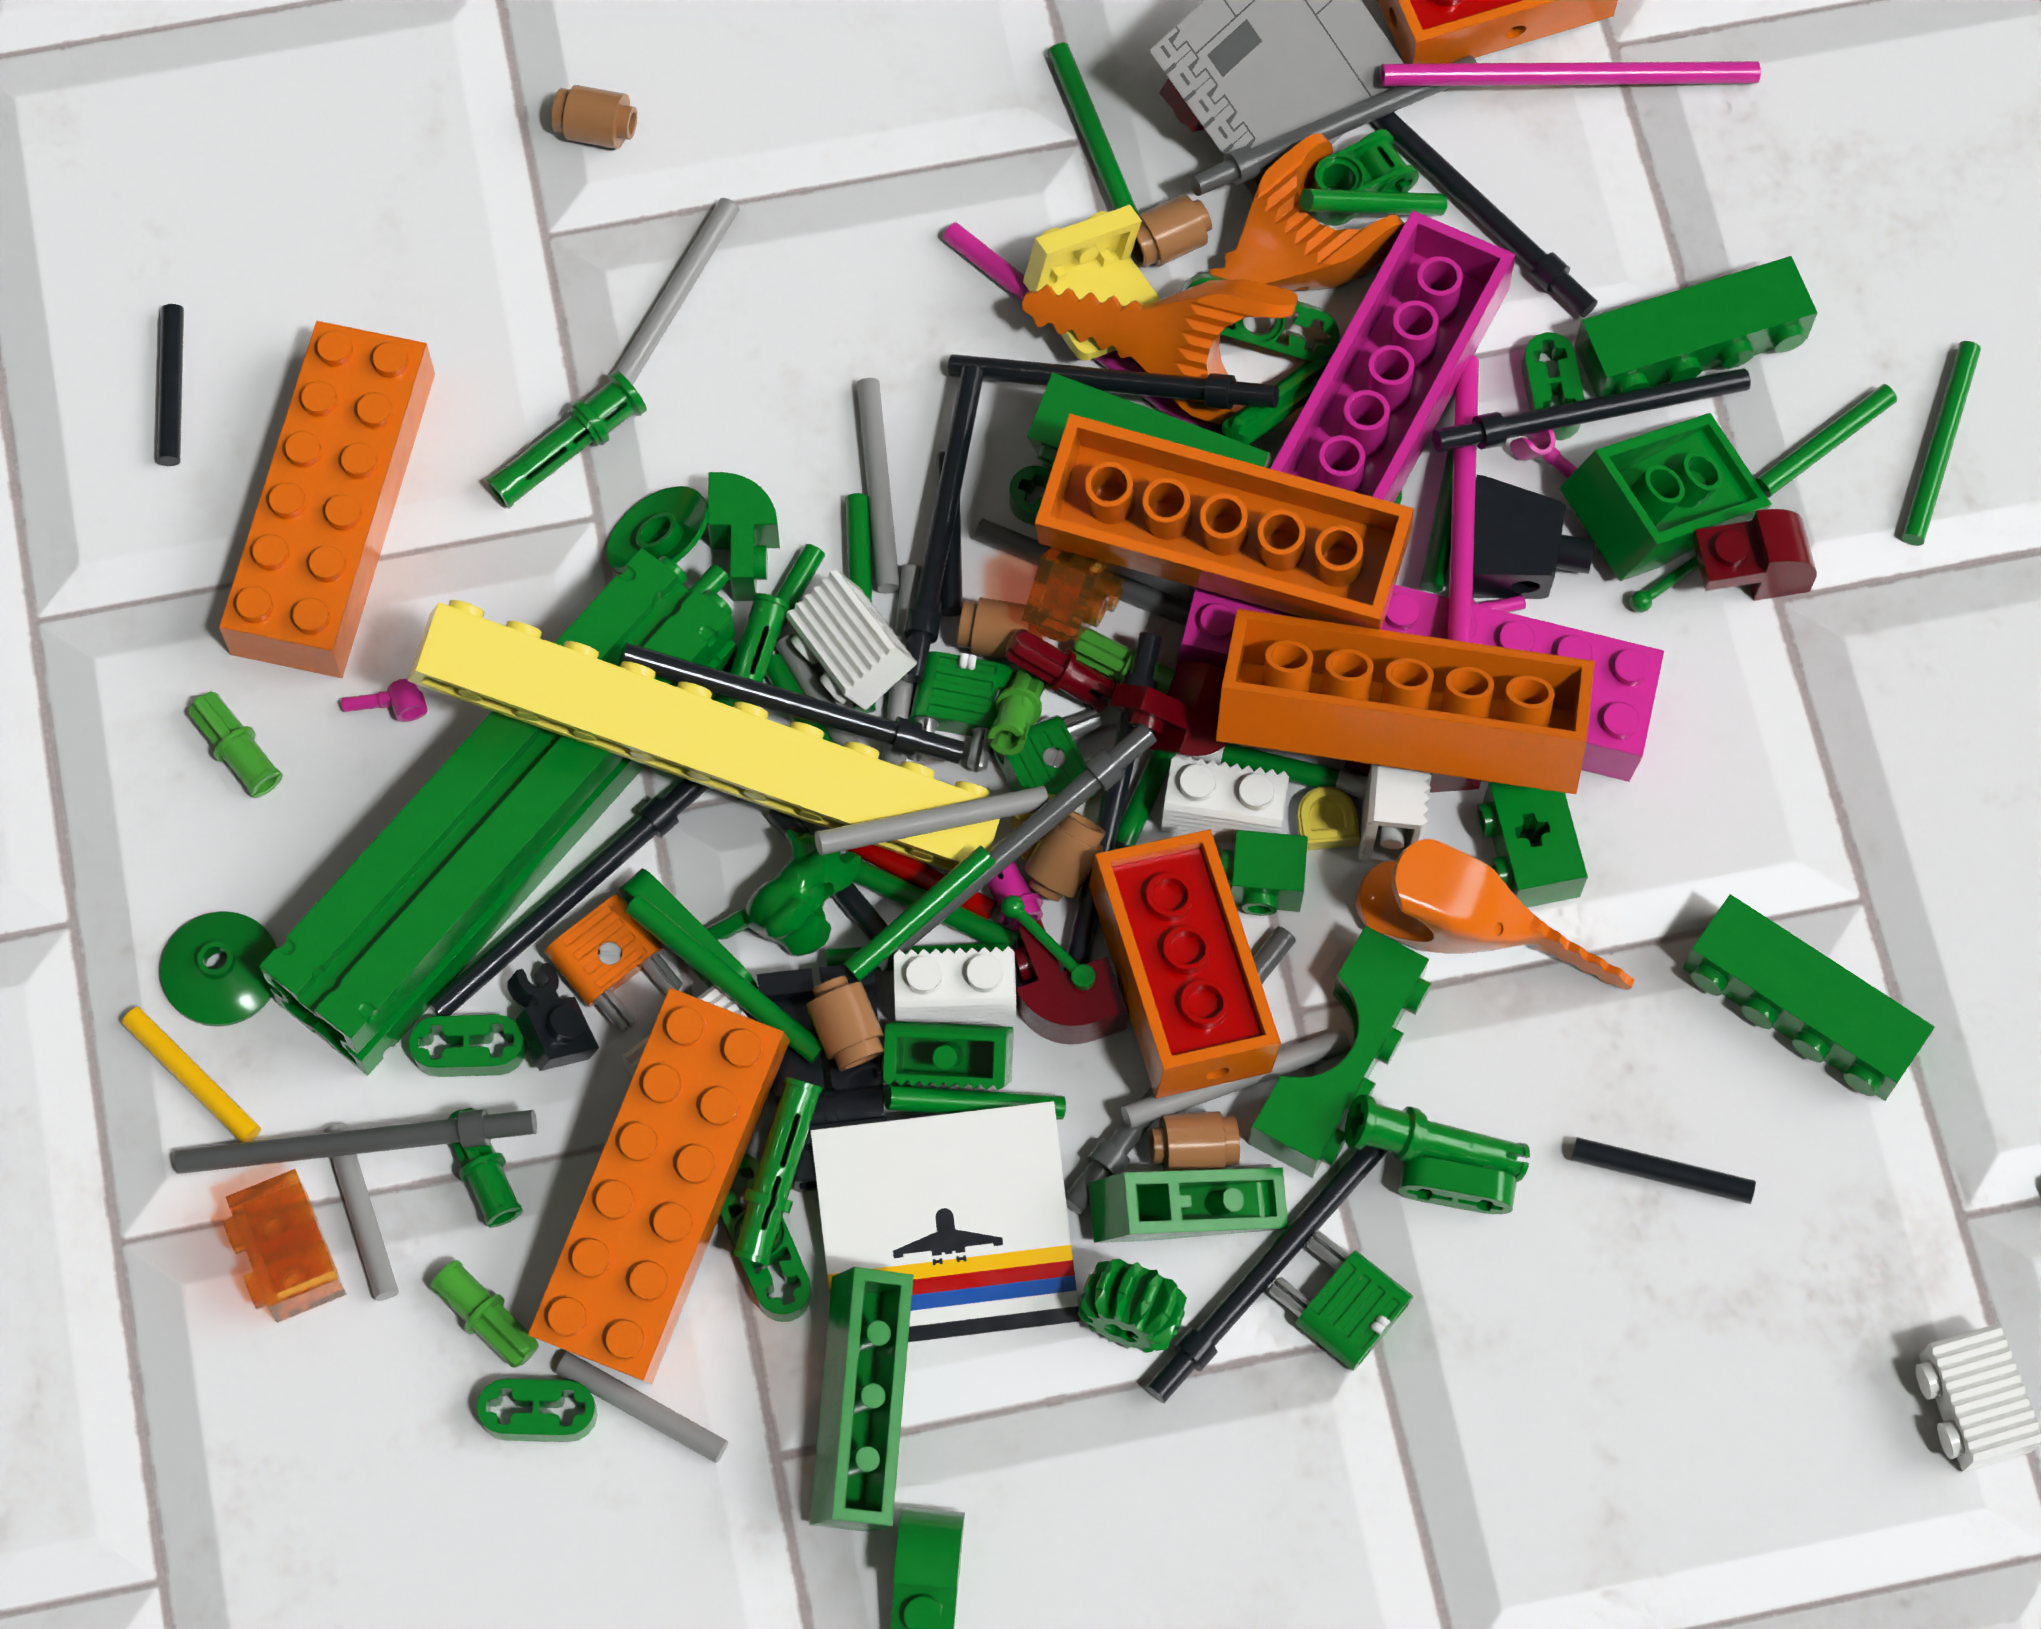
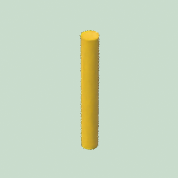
M140 1007L131 1009L124 1016L122 1025L240 1142L253 1141L259 1135L261 1127Z

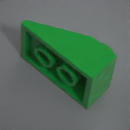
M1711 413L1596 449L1559 488L1591 538L1595 540V544L1619 581L1660 568L1693 550L1692 538L1696 529L1745 522L1754 517L1756 510L1768 509L1772 505Z

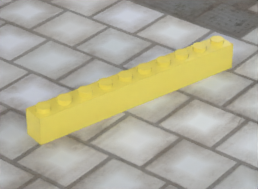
M450 600L448 605L438 602L430 613L407 680L827 829L989 797L990 793L986 788L970 782L956 781L955 786L933 779L935 772L921 764L903 761L900 766L880 760L878 759L880 754L878 750L861 743L846 742L845 747L829 742L823 739L824 732L805 723L790 722L789 727L770 721L767 719L769 713L758 706L745 702H735L733 707L714 701L711 699L712 692L702 686L689 682H678L677 687L655 680L656 672L646 666L623 661L619 667L599 660V652L590 646L573 641H565L564 645L560 646L540 639L542 632L526 623L507 621L506 626L484 619L485 612L481 608L459 600ZM1000 819L874 845L950 872L978 846L981 845L987 852L991 850Z

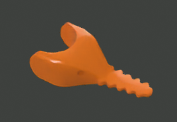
M1315 133L1300 141L1264 173L1258 185L1236 250L1225 253V268L1210 269L1209 274L1228 280L1245 279L1288 290L1334 289L1365 275L1384 260L1405 223L1397 215H1389L1362 229L1335 230L1327 225L1319 224L1306 211H1303L1300 206L1302 191L1310 189L1318 163L1326 156L1333 154L1332 144L1322 133Z
M1245 279L1209 280L1146 305L1133 300L1128 305L1122 306L1114 295L1108 297L1104 302H1099L1092 292L1079 299L1070 288L1057 295L1053 288L1047 284L1039 291H1030L1025 294L1022 301V310L1033 317L1037 327H1043L1048 323H1052L1058 335L1073 330L1079 342H1084L1092 337L1101 351L1114 345L1121 358L1131 356L1147 373L1207 378L1210 373L1228 375L1222 364L1219 350L1220 333L1227 326L1246 317H1290L1296 310L1298 296L1292 290ZM1172 398L1180 408L1191 416L1223 425L1225 420L1246 406L1234 404L1231 410L1207 408L1205 401Z
M1423 839L1416 841L1401 852L1397 861H1386L1376 865L1365 874L1357 890L1356 908L1365 926L1421 951L1464 954L1494 951L1521 945H1534L1539 951L1553 954L1562 962L1573 964L1584 973L1596 975L1604 983L1612 984L1625 990L1631 989L1634 983V979L1621 968L1612 966L1603 958L1587 952L1583 947L1569 941L1561 933L1552 929L1535 916L1515 896L1493 868L1437 840Z

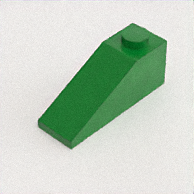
M1283 1167L1124 1172L1088 1182L1094 1243L1152 1241L1282 1230L1289 1227Z

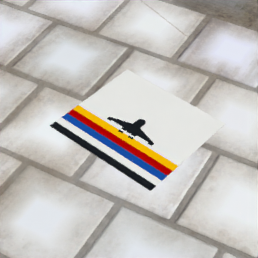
M1054 1101L811 1130L829 1294L831 1292L832 1276L853 1267L914 1275L908 1342L1080 1321Z

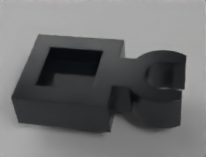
M549 963L541 965L533 975L538 987L529 982L523 969L516 970L507 981V988L513 1000L525 1007L515 1020L539 1071L589 1060L599 1049V1046L575 996L560 1000L556 992L559 986V978L555 969Z

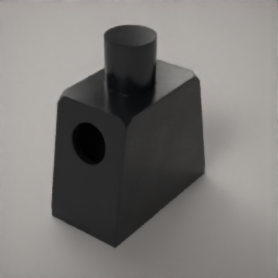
M1476 476L1473 598H1509L1523 595L1525 599L1547 598L1551 591L1556 569L1589 574L1595 540L1562 535L1566 505L1561 501L1487 476Z

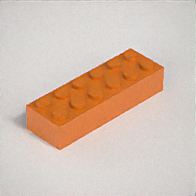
M316 320L219 625L231 655L343 678L434 380L435 372L427 343Z
M1069 414L1035 520V528L1039 544L1307 619L1382 630L1412 531L1414 508Z
M1237 609L1221 689L1216 741L1476 779L1485 782L1530 787L1545 791L1577 794L1587 743L1595 661Z
M669 987L528 1333L529 1336L647 1383H653L790 1040L784 1031Z

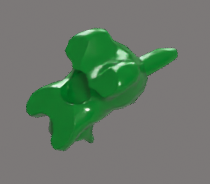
M790 829L786 830L785 836L792 847V855L788 863L779 873L756 889L747 901L746 907L706 927V929L717 940H724L750 928L764 939L783 945L792 956L799 957L814 953L826 944L831 932V925L826 921L823 911L824 903L834 894L850 886L857 877L861 867V856L852 851L840 855V852L819 855L815 845V833L801 834Z

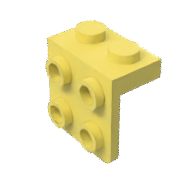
M1131 205L1110 212H1097L1087 220L1062 229L1051 228L1034 240L1023 279L1029 291H1039L1049 284L1057 295L1062 294L1067 288L1072 289L1079 299L1092 292L1099 302H1104L1108 297L1114 295L1122 306L1128 305L1133 300L1138 301L1142 305L1161 300L1131 259L1136 236L1142 222ZM1073 330L1060 334L1074 355L1080 360H1092L1117 350L1112 345L1101 351L1092 337L1084 342H1079Z

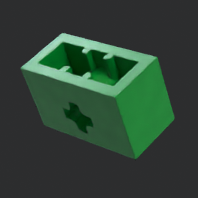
M1489 782L1483 803L1477 804V817L1482 836L1484 838L1492 837L1497 857L1492 858L1491 868L1499 874L1508 888L1526 907L1580 897L1588 875L1565 793ZM1522 834H1527L1528 839L1519 838V836ZM1530 842L1539 844L1536 847H1531Z

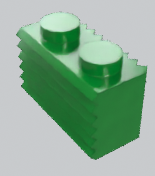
M898 1021L888 1023L885 1027L883 1080L888 1085L898 1082L900 1086L907 1083L916 1086L922 1083L924 1087L934 1084L938 1088L946 1084L949 1088L958 1085L961 1089L968 1085L976 1089L982 1085L985 1090L994 1086L999 1091L1012 1081L1013 1027Z

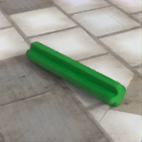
M1317 358L1312 362L1307 361L1275 384L1279 387V400L1276 408L1245 406L1224 421L1222 433L1229 438L1248 445L1254 442L1307 402L1328 362L1325 359Z

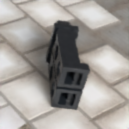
M845 965L819 967L821 984L840 976H846L849 984L859 982ZM812 969L756 974L759 991L819 1039L806 1008V1004L815 999L812 991L814 988ZM873 970L860 982L863 984L878 1020L875 972ZM790 1046L787 1047L773 1082L776 1106L778 1107L785 1084L783 1083L785 1077L801 1080L823 1088L817 1100L805 1140V1146L793 1179L795 1191L817 1190L811 1130L887 1121V1117H884L880 1056L844 1071H839L835 1059H830L832 1089H825L821 1055L815 1062L810 1064Z

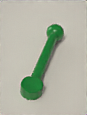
M1696 555L1648 590L1634 592L1630 597L1631 608L1639 613L1648 611L1652 606L1653 599L1699 567Z
M1016 895L1005 897L1001 903L1003 914L1008 918H1016L1071 973L1072 985L1077 990L1085 991L1092 988L1095 982V971L1093 968L1085 964L1079 965L1024 910V902L1020 897Z

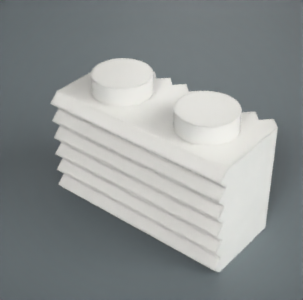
M838 570L831 571L828 578L821 580L820 586L813 587L811 594L804 595L803 601L796 603L794 609L787 611L786 618L797 631V634L791 638V642L811 664L815 665L818 661L821 663L826 673L820 677V681L831 695L842 704L850 699L867 710L917 664V661L882 618V615L876 610V607L870 602L864 591Z
M1178 754L1171 759L1161 831L1185 835L1211 829L1214 840L1235 843L1236 830L1280 834L1289 776L1285 771L1277 775L1273 769L1265 773L1261 767L1253 771L1249 765L1241 769L1238 764L1230 768L1226 762L1218 766L1214 760L1206 764L1202 758L1194 762L1190 756L1183 760Z
M1375 764L1370 765L1363 797L1358 861L1369 864L1397 861V858L1405 848L1416 841L1423 840L1428 824V804L1430 801L1428 796L1431 789L1429 784L1432 777L1430 773Z
M1009 946L1003 952L997 947L991 952L985 947L979 952L971 948L967 953L961 948L955 953L948 948L943 953L935 949L931 954L925 949L919 954L911 949L906 955L899 949L894 954L896 1021L962 1025L1016 1024L1015 952Z
M1999 1323L1929 1343L1919 1354L1921 1363L1916 1365V1377L1919 1387L1927 1400L1935 1398L1943 1422L1938 1423L1937 1427L1941 1446L1949 1459L1957 1457L1962 1472H1968L2020 1455H2026L2033 1452L2041 1444L2039 1422L2035 1418L2034 1409L2030 1406V1398L2027 1396L2025 1386L2021 1382V1375L2017 1371L2016 1362L2012 1359V1352L2008 1348L2007 1339L2003 1335V1328Z

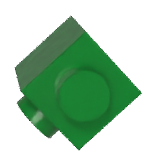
M1236 830L1234 849H1222L1221 862L1236 907H1242L1244 912L1257 916L1273 915L1277 913V910L1300 912L1304 894L1308 836Z

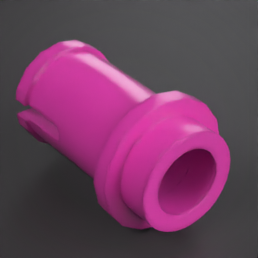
M1014 861L1002 871L1003 878L998 874L987 886L1000 908L998 918L1001 924L1009 925L1012 931L1018 932V927L1022 926V924L1016 918L1006 917L1001 911V903L1005 897L1009 895L1020 897L1024 902V910L1035 921L1043 917V912L1040 909L1043 901L1039 894L1030 891Z

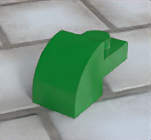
M708 472V530L711 549H731L730 579L733 601H752L754 594L756 595L757 580H767L768 578L767 548H780L776 510L767 493L752 480L728 472Z
M902 1507L894 1567L890 1629L955 1628L965 1512Z

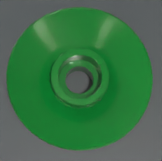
M686 486L666 488L647 496L634 505L613 529L606 549L608 563L617 574L621 575L627 568L626 564L641 548L657 559L661 556H666L675 563L679 562L693 549L705 531L709 519L706 500L697 490Z
M228 911L201 915L183 925L168 942L160 964L162 988L171 1005L181 1015L195 1023L206 1026L237 1024L259 1012L273 996L271 991L273 986L266 981L259 965L277 946L269 932L256 920L246 915ZM218 953L227 956V961L223 967L215 970L206 967L207 961L211 956Z

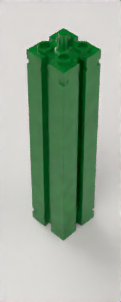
M641 548L626 564L625 572L621 575H616L555 642V644L563 646L565 641H573L590 646L599 652V660L619 667L620 655L624 644L627 642L730 672L737 649L736 643L732 641L736 637L733 617L731 615L733 612L728 603L717 594L730 578L721 567L712 564L695 584L688 589L683 585L687 581V576L674 561L666 556H661L657 559ZM655 676L654 678L675 687L678 682ZM492 711L286 936L285 944L280 948H275L259 965L266 981L273 986L271 991L278 1005L313 1033L315 1031L329 1041L334 1050L368 1076L384 1059V1052L389 1047H394L430 1007L428 1003L452 983L646 765Z

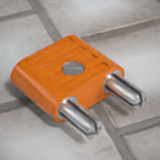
M615 894L556 938L545 949L544 953L588 1007L597 1005L618 1032L623 1033L628 1029L626 1024L630 1028L633 1026L635 1018L615 995L614 991L643 968L665 995L669 987L679 991L682 982L660 956L664 948L650 932L625 913V909L628 906L619 894Z

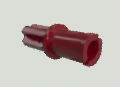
M1019 629L1015 634H1012L1007 642L1004 652L1005 657L1044 680L1046 689L1052 692L1060 689L1098 713L1102 712L1108 705L1107 702L1101 699L1102 694L1112 699L1117 685L1116 680L1104 676L1077 660L1075 651L1069 648L1061 651L1025 629Z

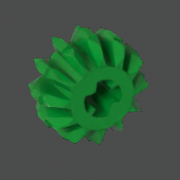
M1112 1259L1111 1261L1098 1262L1093 1273L1089 1274L1080 1297L1081 1305L1078 1315L1088 1324L1092 1332L1107 1337L1108 1342H1117L1126 1349L1131 1347L1137 1348L1144 1353L1153 1352L1154 1350H1167L1172 1338L1176 1337L1185 1314L1184 1306L1187 1297L1177 1288L1178 1285L1174 1280L1162 1277L1158 1274L1157 1270L1144 1268L1138 1262L1128 1264L1121 1259Z

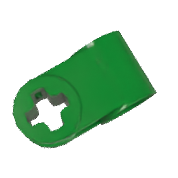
M1380 129L1363 137L1359 142L1322 159L1315 169L1311 189L1336 187L1342 190L1408 192L1417 183L1419 173L1414 166L1406 165L1392 146L1394 143L1392 134L1386 129ZM1311 212L1319 222L1332 226L1346 224L1350 220L1364 214Z

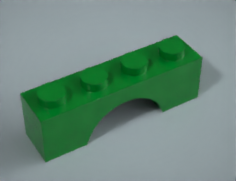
M1367 926L1364 927L1337 975L1333 995L1347 1012L1354 1033L1352 1049L1337 1066L1322 1074L1310 1077L1280 1076L1252 1126L1249 1145L1311 1178L1314 1177L1321 1162L1330 1166L1333 1165L1345 1143V1132L1340 1130L1347 1117L1353 1101L1360 1094L1372 1095L1376 1086L1375 1082L1368 1079L1378 1060L1386 1065L1389 1064L1404 1035L1403 1032L1396 1029L1405 1011L1416 1015L1429 992L1432 983L1423 979L1429 962L1427 957Z

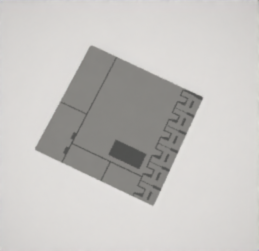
M1203 0L1150 49L1153 57L1223 155L1246 145L1253 149L1394 88L1395 86H1381V65L1404 64L1362 0ZM1339 135V136H1337V137H1335V138H1332V139H1330V140H1328V141H1329L1331 144H1333V143L1336 142L1342 135ZM1272 165L1261 169L1259 177L1244 183L1253 197H1255L1264 173Z

